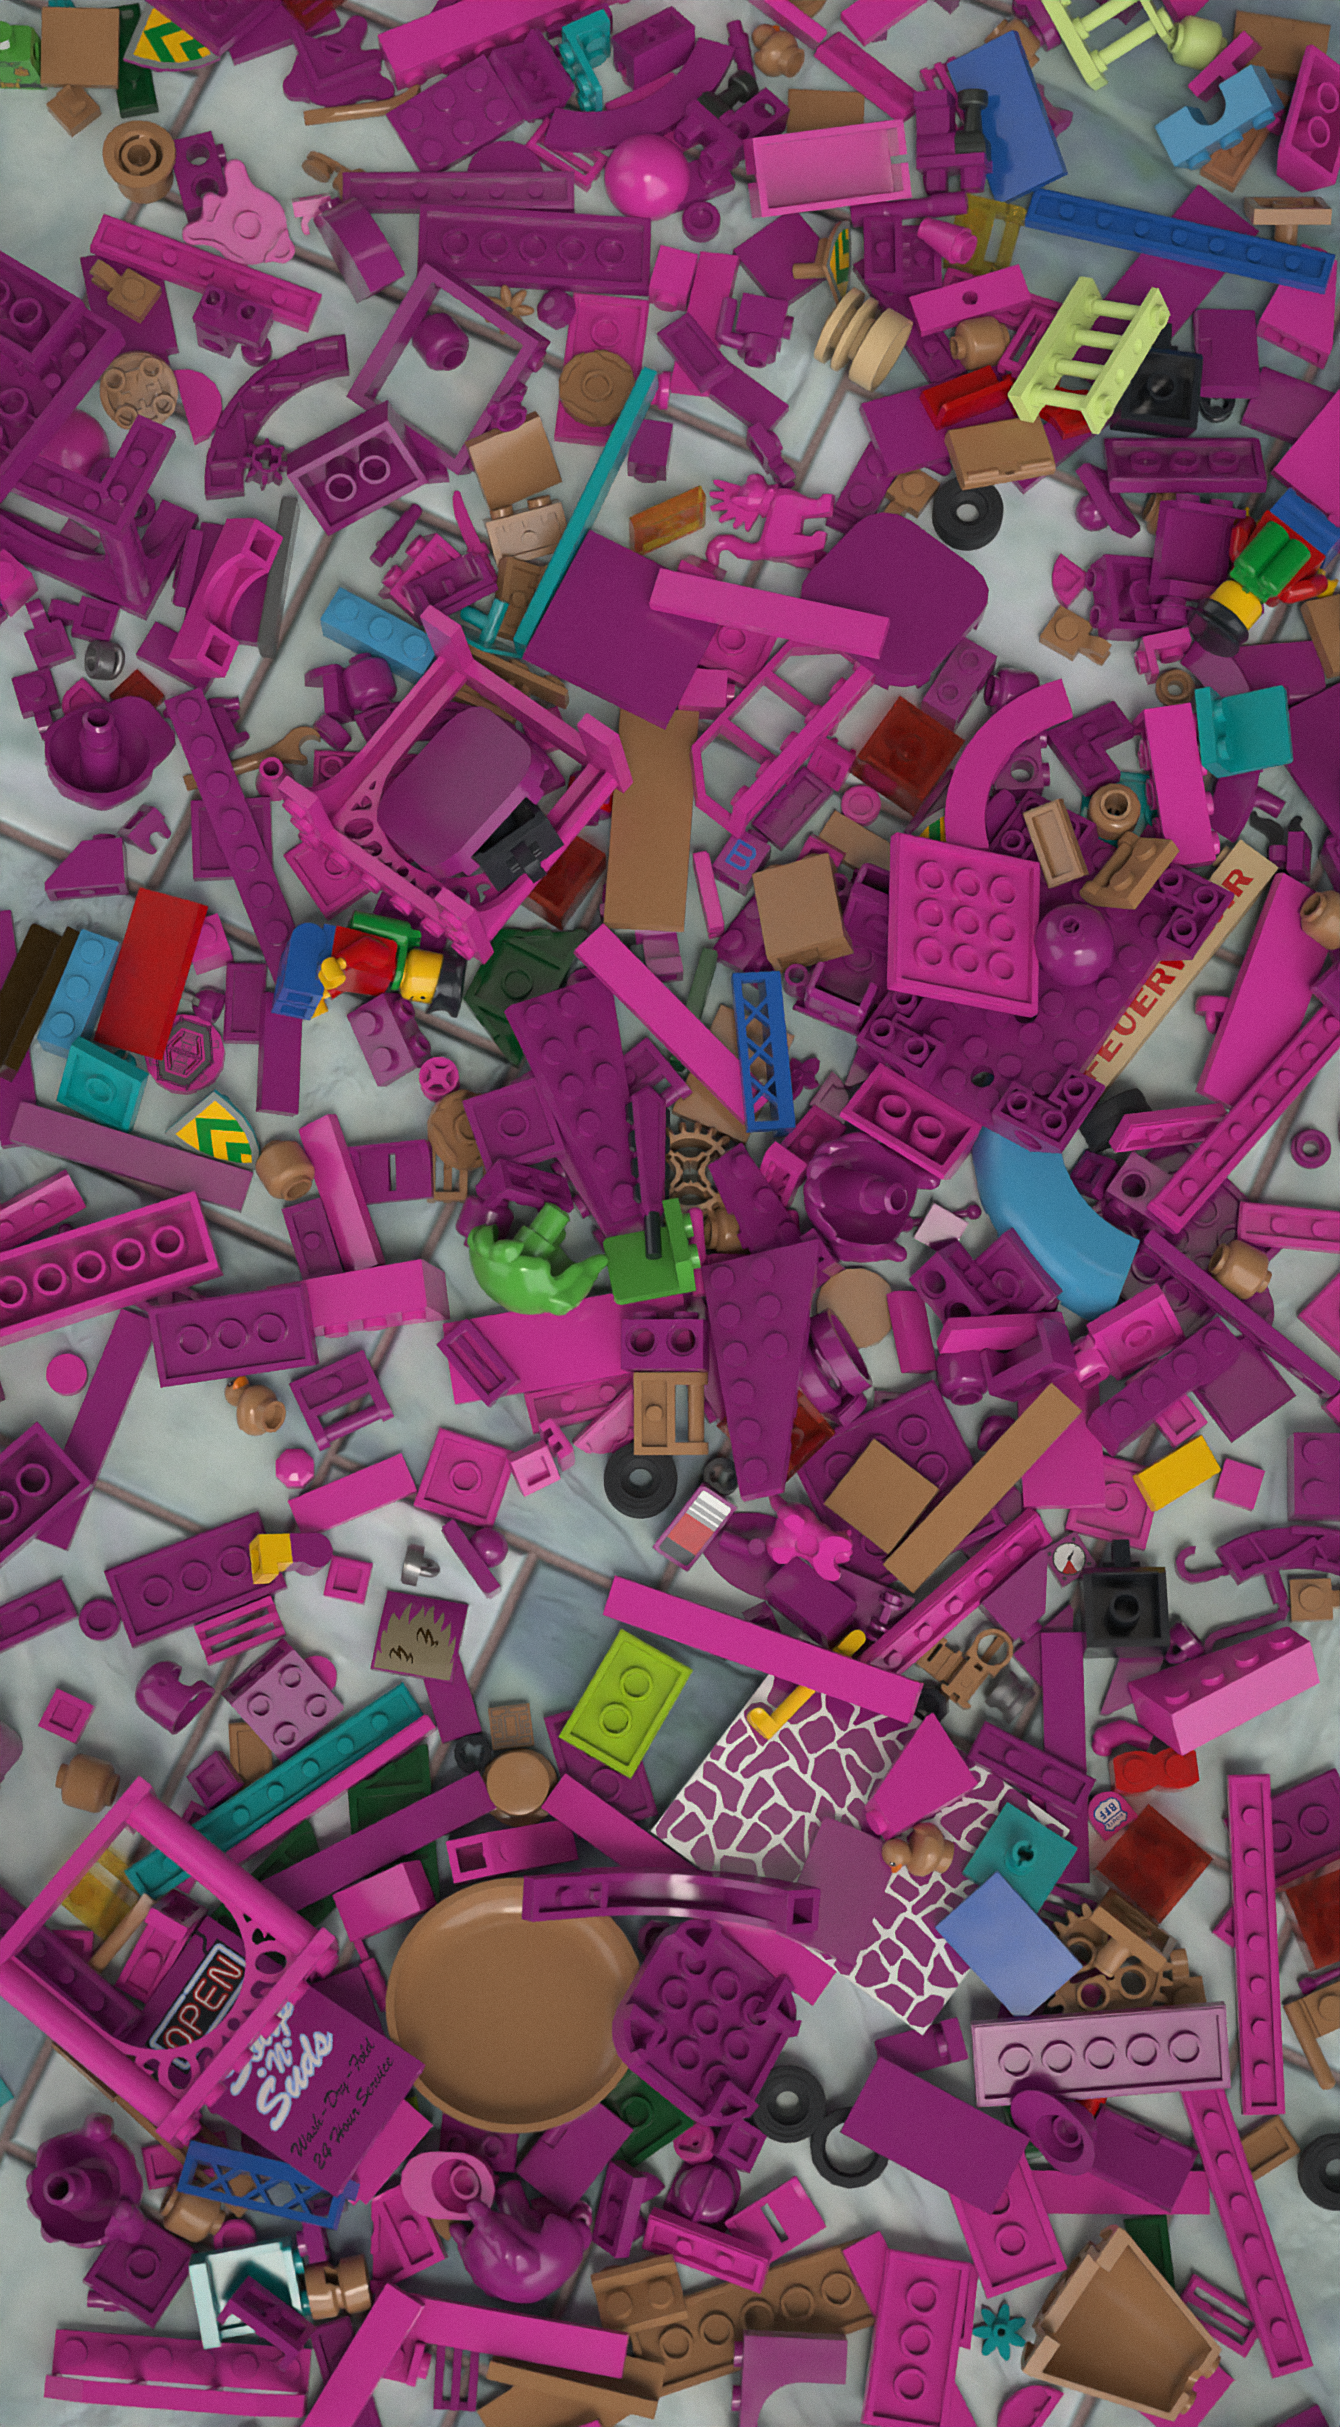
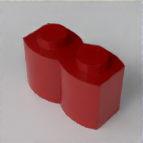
M1172 1748L1164 1749L1155 1755L1144 1751H1130L1118 1755L1108 1763L1111 1791L1123 1797L1139 1796L1149 1792L1151 1789L1163 1793L1181 1792L1199 1781L1197 1756L1194 1750L1183 1756Z

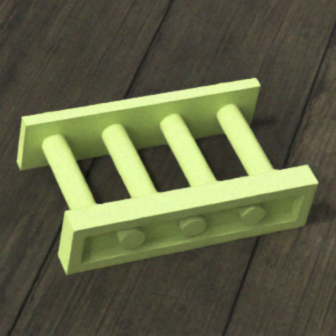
M1041 0L1085 81L1095 91L1108 84L1103 72L1108 69L1107 65L1155 34L1158 33L1167 45L1174 42L1169 30L1174 28V24L1164 7L1157 10L1152 0H1140L1150 20L1101 51L1095 49L1091 52L1085 41L1090 36L1089 32L1139 0H1110L1082 19L1079 16L1073 19L1067 8V6L1072 4L1071 0Z
M1080 276L1007 394L1020 420L1034 423L1045 405L1079 410L1082 412L1091 432L1099 434L1106 421L1112 416L1115 406L1159 333L1166 326L1171 315L1159 288L1152 287L1141 306L1103 300L1094 279ZM1099 316L1131 321L1123 336L1090 330ZM1082 345L1114 350L1105 365L1072 360ZM1063 375L1095 380L1087 395L1054 390Z

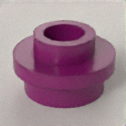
M1305 1129L1299 1132L1292 1140L1290 1146L1291 1156L1300 1167L1317 1169L1328 1161L1331 1155V1143L1328 1137L1321 1131ZM1306 1144L1314 1145L1317 1149V1155H1306L1303 1146Z

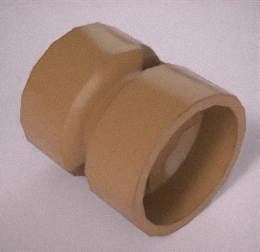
M364 2254L340 2258L336 2266H333L329 2261L304 2266L306 2288L313 2320L338 2316L342 2308H345L349 2313L372 2309L373 2296L370 2290V2277Z

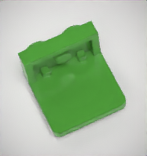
M679 1198L662 1201L666 1227H661L662 1257L660 1259L650 1260L645 1257L644 1231L609 1237L604 1240L603 1247L605 1255L609 1258L607 1267L615 1303L624 1305L696 1291L693 1269L701 1268L697 1245H688L687 1238L694 1237L690 1213L682 1214Z

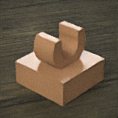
M69 84L57 92L52 100L46 103L50 114L71 137L102 115L100 107L83 88H72Z

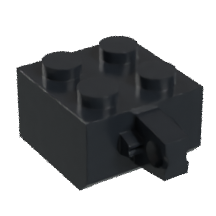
M1167 323L1161 330L1115 406L1111 416L1110 430L1167 438H1188L1197 429L1203 356L1198 353L1178 351V346L1171 345L1172 323Z
M525 797L472 855V859L480 865L479 868L499 892L510 883L516 881L524 873L533 883L546 876L547 873L541 867L540 862L561 848L564 843L539 806L533 804Z
M1129 1539L1112 1540L1111 1562H1103L1102 1568H1082L1079 1575L1083 1659L1165 1657L1170 1647L1165 1567H1140V1561L1131 1562Z

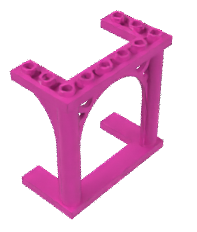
M429 605L420 615V618L436 656V661L352 761L332 778L313 787H303L287 775L277 788L284 800L282 806L291 814L290 822L300 831L297 836L303 843L315 851L318 847L330 854L328 859L340 870L347 872L351 869L360 875L359 881L374 894H378L381 890L391 898L389 902L395 909L405 916L413 913L422 920L420 922L421 926L434 937L439 938L443 935L453 942L451 947L466 960L470 961L474 957L485 964L494 953L490 944L491 940L540 880L533 883L524 873L516 881L498 892L484 873L469 877L447 878L445 883H441L430 874L418 870L402 859L393 849L385 832L377 822V809L384 794L386 784L399 762L462 686L466 684L583 765L585 769L546 815L564 843L561 848L540 862L541 867L546 873L615 788L624 794L633 783V779L619 734L588 713L577 724L579 732L474 660L461 625L432 605ZM366 799L372 803L369 811L361 810ZM358 821H367L374 826L373 831L363 838L355 839L346 835V829L349 825ZM372 844H378L382 847V852L375 856L373 850L365 848ZM401 869L409 870L405 877L398 874ZM482 884L491 886L488 890L482 892L485 898L481 902L477 888ZM431 887H438L439 889H441V891L437 894L436 897L432 892H430V894L427 895V892ZM457 889L466 890L470 895V905L453 892Z
M138 1776L0 1940V1996L157 2127L155 2132L177 2150L182 2143L188 2147L190 2141H194L204 2128L199 2123L204 2117L199 2111L202 2106L206 2104L211 2108L222 2096L227 2088L222 2082L229 2073L234 2070L239 2074L255 2054L250 2048L260 2036L268 2039L283 2020L278 2016L279 2012L288 2002L293 2006L296 2005L307 1992L310 1985L305 1982L306 1979L313 1983L318 1976L325 1980L340 1962L337 1955L340 1950L334 1935L324 1927L320 1931L317 1930L158 1799L152 1785L141 1776ZM124 1828L132 1835L136 1832L141 1834L215 1895L231 1912L244 1941L246 1955L245 1976L239 1996L232 2009L211 2032L190 2044L177 2048L161 2050L143 2049L115 2039L16 1958ZM243 1914H246L252 1920L246 1923ZM258 1928L263 1933L264 1938L269 1933L275 1940L265 1941L256 1945L252 1941V1936ZM276 1951L286 1957L287 1964L278 1973L265 1974L256 1969V1959L265 1952ZM258 1981L266 1984H275L273 1988H265L260 1992V1995H263L262 1998H254L251 1995V1989ZM254 2010L248 2018L242 2012ZM233 2018L240 2021V2027L235 2031L228 2028V2022ZM222 2036L230 2039L225 2046H223ZM210 2048L213 2051V2058L211 2059L210 2056H207L204 2063L205 2071L201 2074V2067L196 2059V2055L201 2049ZM127 2055L136 2056L135 2062H132ZM178 2057L185 2058L189 2062L192 2071L191 2081L184 2089L175 2088L171 2084L168 2075L171 2062ZM156 2059L160 2062L158 2082L150 2077L154 2071L143 2067L149 2060Z

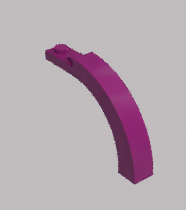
M666 1867L582 1868V1872L524 1876L521 1919L538 1922L600 1916L657 1915L742 1923L782 1933L818 1931L821 1888L769 1877L712 1870Z

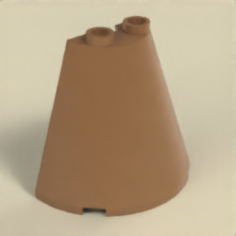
M1109 2225L1100 2231L1099 2236L1103 2240L1097 2245L1089 2240L1067 2266V2270H1064L1050 2291L1032 2325L1037 2334L1034 2344L1030 2341L1024 2344L1021 2356V2370L1028 2376L1174 2422L1179 2413L1185 2414L1193 2405L1197 2393L1192 2388L1201 2376L1209 2378L1217 2369L1221 2360L1219 2353L1222 2349L1130 2235L1118 2225Z

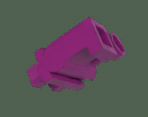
M208 284L192 317L193 323H195L198 346L231 359L237 344H241L242 357L248 365L253 367L264 366L271 360L273 354L271 342L267 338L274 322L271 321L274 315L273 310Z

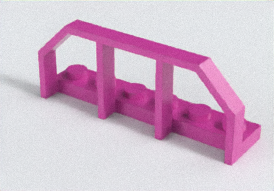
M789 640L691 746L689 757L695 806L737 839H740L744 835L749 822L784 784L789 785L792 782L796 770L815 751L818 745L828 735L832 737L836 733L839 723L872 688L876 675L843 651ZM840 654L854 665L852 670L855 671L848 680L842 677L835 683L828 694L830 699L823 707L819 704H813L774 674L790 656ZM763 685L806 717L804 720L806 726L799 734L792 731L780 746L779 750L782 752L778 757L731 722ZM719 733L761 764L755 774L757 780L750 788L743 785L730 802L734 806L732 813H729L706 795L701 753Z
M56 2329L52 2373L46 2375L44 2398L89 2404L254 2417L302 2418L307 2415L313 2349L302 2348L287 2370L283 2372L278 2366L286 2354L272 2345L221 2342L220 2347L204 2349L202 2340ZM62 2374L136 2381L130 2383L90 2381L62 2377ZM147 2381L207 2385L213 2387H210L205 2390L180 2387L147 2385ZM223 2387L296 2392L298 2394H261L223 2391Z

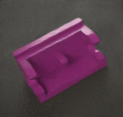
M670 6L612 36L611 44L613 45L615 70L620 72L626 67L628 86L635 91L685 65L695 48V26L673 6Z
M467 552L401 586L419 626L423 625L420 615L429 605L449 616L499 590L480 555L474 557L471 552Z
M500 1158L475 1186L477 1195L483 1197L487 1194L490 1195L483 1204V1207L488 1209H494L502 1199L516 1202V1204L522 1206L526 1205L537 1208L538 1212L545 1205L544 1202H551L566 1213H570L574 1209L567 1178Z
M797 1556L792 1558L788 1564H785L765 1585L768 1604L823 1648L831 1650L834 1644L849 1630L856 1620L851 1615L857 1609V1603L831 1582L824 1580L812 1567Z
M249 2275L232 2295L216 2321L223 2325L228 2317L233 2314L252 2328L256 2335L260 2338L264 2337L286 2354L278 2366L283 2372L287 2370L317 2329L311 2322Z

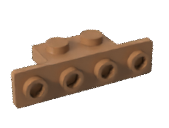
M468 644L474 660L526 696L530 697L532 694L562 709L567 708L570 703L568 689L557 678L549 675L540 677L530 672V669L525 664L517 660L509 659L507 662L496 657L493 653L483 652ZM466 684L452 698V700L458 703L487 708L514 726L517 722L514 717Z

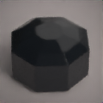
M937 1685L923 1686L914 1715L923 1721L926 1716L934 1713L940 1723L950 1712L949 1698Z

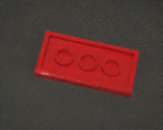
M139 887L93 1041L156 1060H163L208 906Z

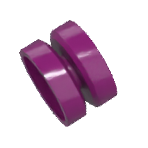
M829 1308L810 1317L811 1336L809 1335L802 1381H799L801 1390L812 1406L821 1414H825L841 1405L842 1393L840 1387L845 1392L856 1396L873 1386L870 1372L855 1342L840 1319Z

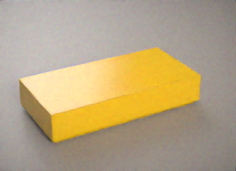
M1199 1435L1132 1477L1151 1512H1154L1222 1470L1203 1436Z

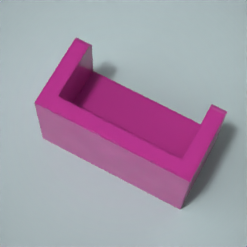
M419 1860L401 1863L332 1895L350 1942L370 1938L419 1916L437 1905Z

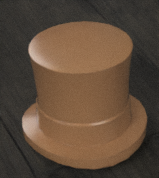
M136 120L118 125L107 135L102 150L104 166L109 176L117 183L120 192L129 200L140 204L154 203L166 196L173 185V167L176 162V148L170 134L155 123Z
M524 1748L509 1750L494 1758L482 1775L489 1797L497 1807L490 1814L498 1821L512 1827H522L538 1824L548 1816V1813L541 1809V1806L558 1784V1778L555 1769L542 1754Z

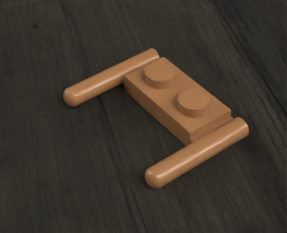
M1340 1980L1283 2006L1316 2080L1323 2090L1333 2088L1336 2081L1316 2039L1340 2028Z

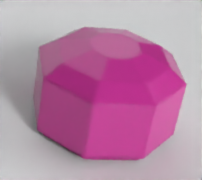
M286 1449L276 1459L277 1479L288 1489H304L315 1478L314 1459L303 1449Z

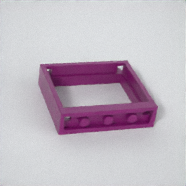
M425 262L346 397L366 411L382 403L376 398L441 288L523 345L489 403L495 401L500 396L509 395L513 392L521 393L524 398L528 390V386L525 384L532 372H538L544 365L543 359L547 354L545 351L551 341L439 263ZM485 409L466 441L494 429L490 424L492 417L487 414ZM398 414L407 428L414 445L457 475L471 474L472 471L475 472L465 444H463L456 455Z

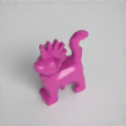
M757 473L748 475L746 482L742 486L717 479L713 480L714 485L723 491H712L709 495L711 498L723 502L712 505L710 509L712 512L727 511L719 518L720 523L735 519L733 523L735 530L745 523V530L749 532L759 515L761 518L766 517L760 540L756 543L745 542L734 535H717L708 543L705 552L709 563L718 566L720 553L723 550H728L738 559L750 561L767 560L811 571L827 554L823 551L828 538L826 532L816 531L812 536H805L802 532L804 520L833 517L835 496L833 494H823L819 499L808 498L799 492L780 488L779 484H771L769 486L764 477Z

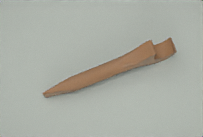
M419 84L414 85L406 92L386 100L303 111L305 126L386 116V113L421 93V86Z
M310 727L292 729L281 741L270 748L231 761L235 774L238 776L259 769L261 762L268 757H275L282 764L305 766L308 764V760L300 752V748L308 740H316L320 743V734ZM193 774L183 776L187 791L198 788Z
M144 1892L89 1960L88 1964L101 1974L146 1918L151 1907L157 1902Z

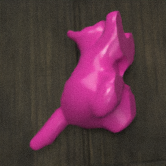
M778 1494L768 1496L770 1505L778 1516L772 1534L765 1540V1548L771 1559L778 1564H788L792 1558L796 1556L807 1560L824 1580L832 1582L838 1580L841 1576V1571L837 1564L848 1562L853 1556V1543L850 1539L851 1530L834 1531L817 1519L815 1513L808 1506L799 1502L787 1503Z

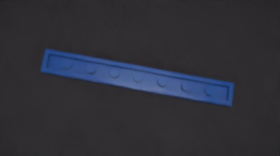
M1043 188L1034 191L1025 217V227L1325 295L1335 263V254Z

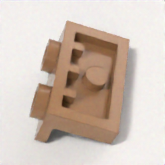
M544 495L527 500L528 507L513 511L512 505L489 511L491 517L483 519V524L487 530L497 568H499V561L507 556L527 561L555 552L567 527L563 507L558 499L551 500L550 495Z
M672 2254L650 2255L641 2262L625 2266L611 2265L590 2276L596 2295L602 2328L634 2333L689 2318L678 2269Z

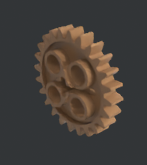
M1086 1903L1080 1905L1081 1917L1079 1918L1070 1910L1065 1913L1067 1926L1057 1921L1052 1924L1054 1931L1068 1948L1078 1944L1083 1946L1089 1954L1087 1965L1076 1974L1088 1972L1096 1968L1093 1960L1107 1943L1109 1935L1089 1919L1092 1912ZM1140 1960L1137 1964L1119 1968L1113 1977H1109L1110 1980L1108 1981L1104 1975L1094 1976L1075 1984L1068 1980L1053 1993L1054 1998L1047 2004V2008L1050 2009L1060 2005L1063 2009L1060 2014L1153 2007V2002L1165 2004L1168 1999L1159 1990L1160 1988L1173 1986V1982L1163 1977V1972L1173 1969L1174 1964L1165 1962L1157 1973ZM1132 1972L1140 1977L1142 1989L1138 1995H1131L1123 1990L1121 1979L1124 1973ZM1093 1985L1100 1989L1103 1999L1099 2007L1091 2008L1084 2004L1081 1999V1991L1084 1986Z

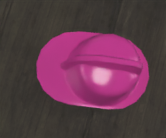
M430 2151L419 2153L408 2161L401 2177L403 2196L409 2206L420 2215L433 2219L472 2220L467 2212V2204L472 2200L479 2199L491 2208L495 2199V2186L499 2183V2175L494 2174L489 2163L480 2155L471 2152Z

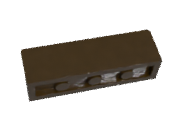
M35 923L32 924L0 990V1077L12 1082L18 1073L74 949L80 932L69 926L66 927L61 936Z

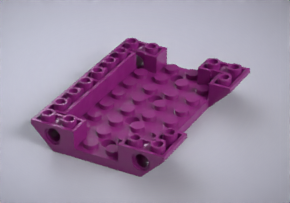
M1028 790L989 846L990 852L1039 862L1023 813L1051 801ZM1068 809L1067 812L1089 875L1048 889L1040 865L1039 923L1048 912L1058 906L1070 903L1089 905L1098 910L1108 921L1113 932L1116 949L1111 966L1108 969L1106 967L1094 982L1076 987L1056 983L1052 980L1051 976L1039 967L1038 1015L1030 1023L1018 1022L1014 1014L889 990L855 1039L856 1044L878 1064L882 1063L977 1123L1030 1152L1062 1154L1105 1090L1104 1084L1084 1074L1159 961L1192 960L1234 898V893L1171 862L1135 910L1093 906L1087 903L1081 897L1079 891L1087 881H1093L1117 848L1099 839L1096 823ZM981 1072H988L994 1076L993 1082L986 1087H978L972 1081Z

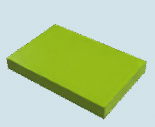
M621 1629L560 1733L559 1738L625 1777L632 1779L693 1670Z

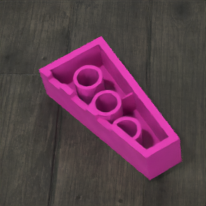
M1191 703L1143 709L1131 724L1134 727V736L1141 735L1140 751L1137 752L1139 767L1144 769V771H1148L1150 777L1146 779L1145 788L1147 805H1149L1150 810H1157L1158 817L1152 819L1155 838L1171 839L1180 850L1172 860L1173 863L1185 869L1209 866L1216 861L1215 855L1220 853V841L1217 831H1211L1209 815H1213L1214 805L1211 792H1205L1203 776L1207 775V769L1202 766L1201 753L1198 751L1196 738L1199 737L1197 713H1192Z
M423 1259L266 1287L268 1289L306 1283L315 1337L338 1338L349 1335V1332L378 1331L388 1327L450 1320L445 1272Z
M1286 1626L1130 1681L1128 1686L1138 1723L1183 1756L1320 1683L1310 1641Z

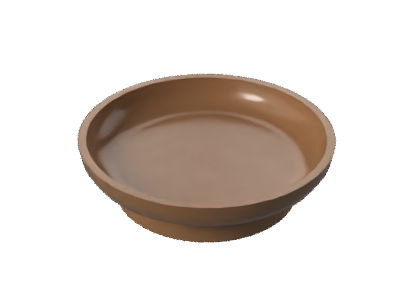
M502 1878L474 1884L457 1891L430 1909L417 1922L401 1945L392 1965L386 1993V2020L390 2040L426 2065L422 2074L419 2075L413 2084L416 2089L430 2103L454 2119L478 2129L506 2134L539 2132L563 2125L588 2112L615 2088L628 2067L618 2056L612 2041V2021L619 2003L640 1969L638 1959L631 1944L610 1916L538 1922L521 1919L524 1878Z

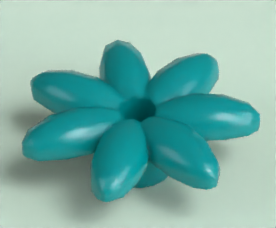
M1006 2303L1001 2306L997 2318L988 2309L981 2310L982 2318L987 2326L974 2328L972 2334L979 2338H988L981 2350L982 2355H989L998 2346L1002 2359L1008 2361L1011 2352L1009 2343L1017 2347H1024L1026 2343L1022 2336L1015 2333L1025 2325L1026 2319L1019 2317L1009 2321L1010 2308ZM1003 2328V2336H998V2329Z

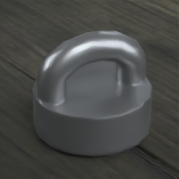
M94 640L89 644L85 653L84 665L86 674L90 679L114 680L122 673L125 664V653L119 644Z
M408 1545L400 1579L402 1584L416 1587L419 1576L431 1578L436 1577L440 1573L441 1568L438 1563L423 1558L425 1546Z

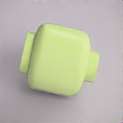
M1188 15L1180 23H1174V28L1170 31L1174 42L1167 45L1168 52L1172 53L1175 63L1203 71L1227 48V39L1222 37V28L1219 23Z

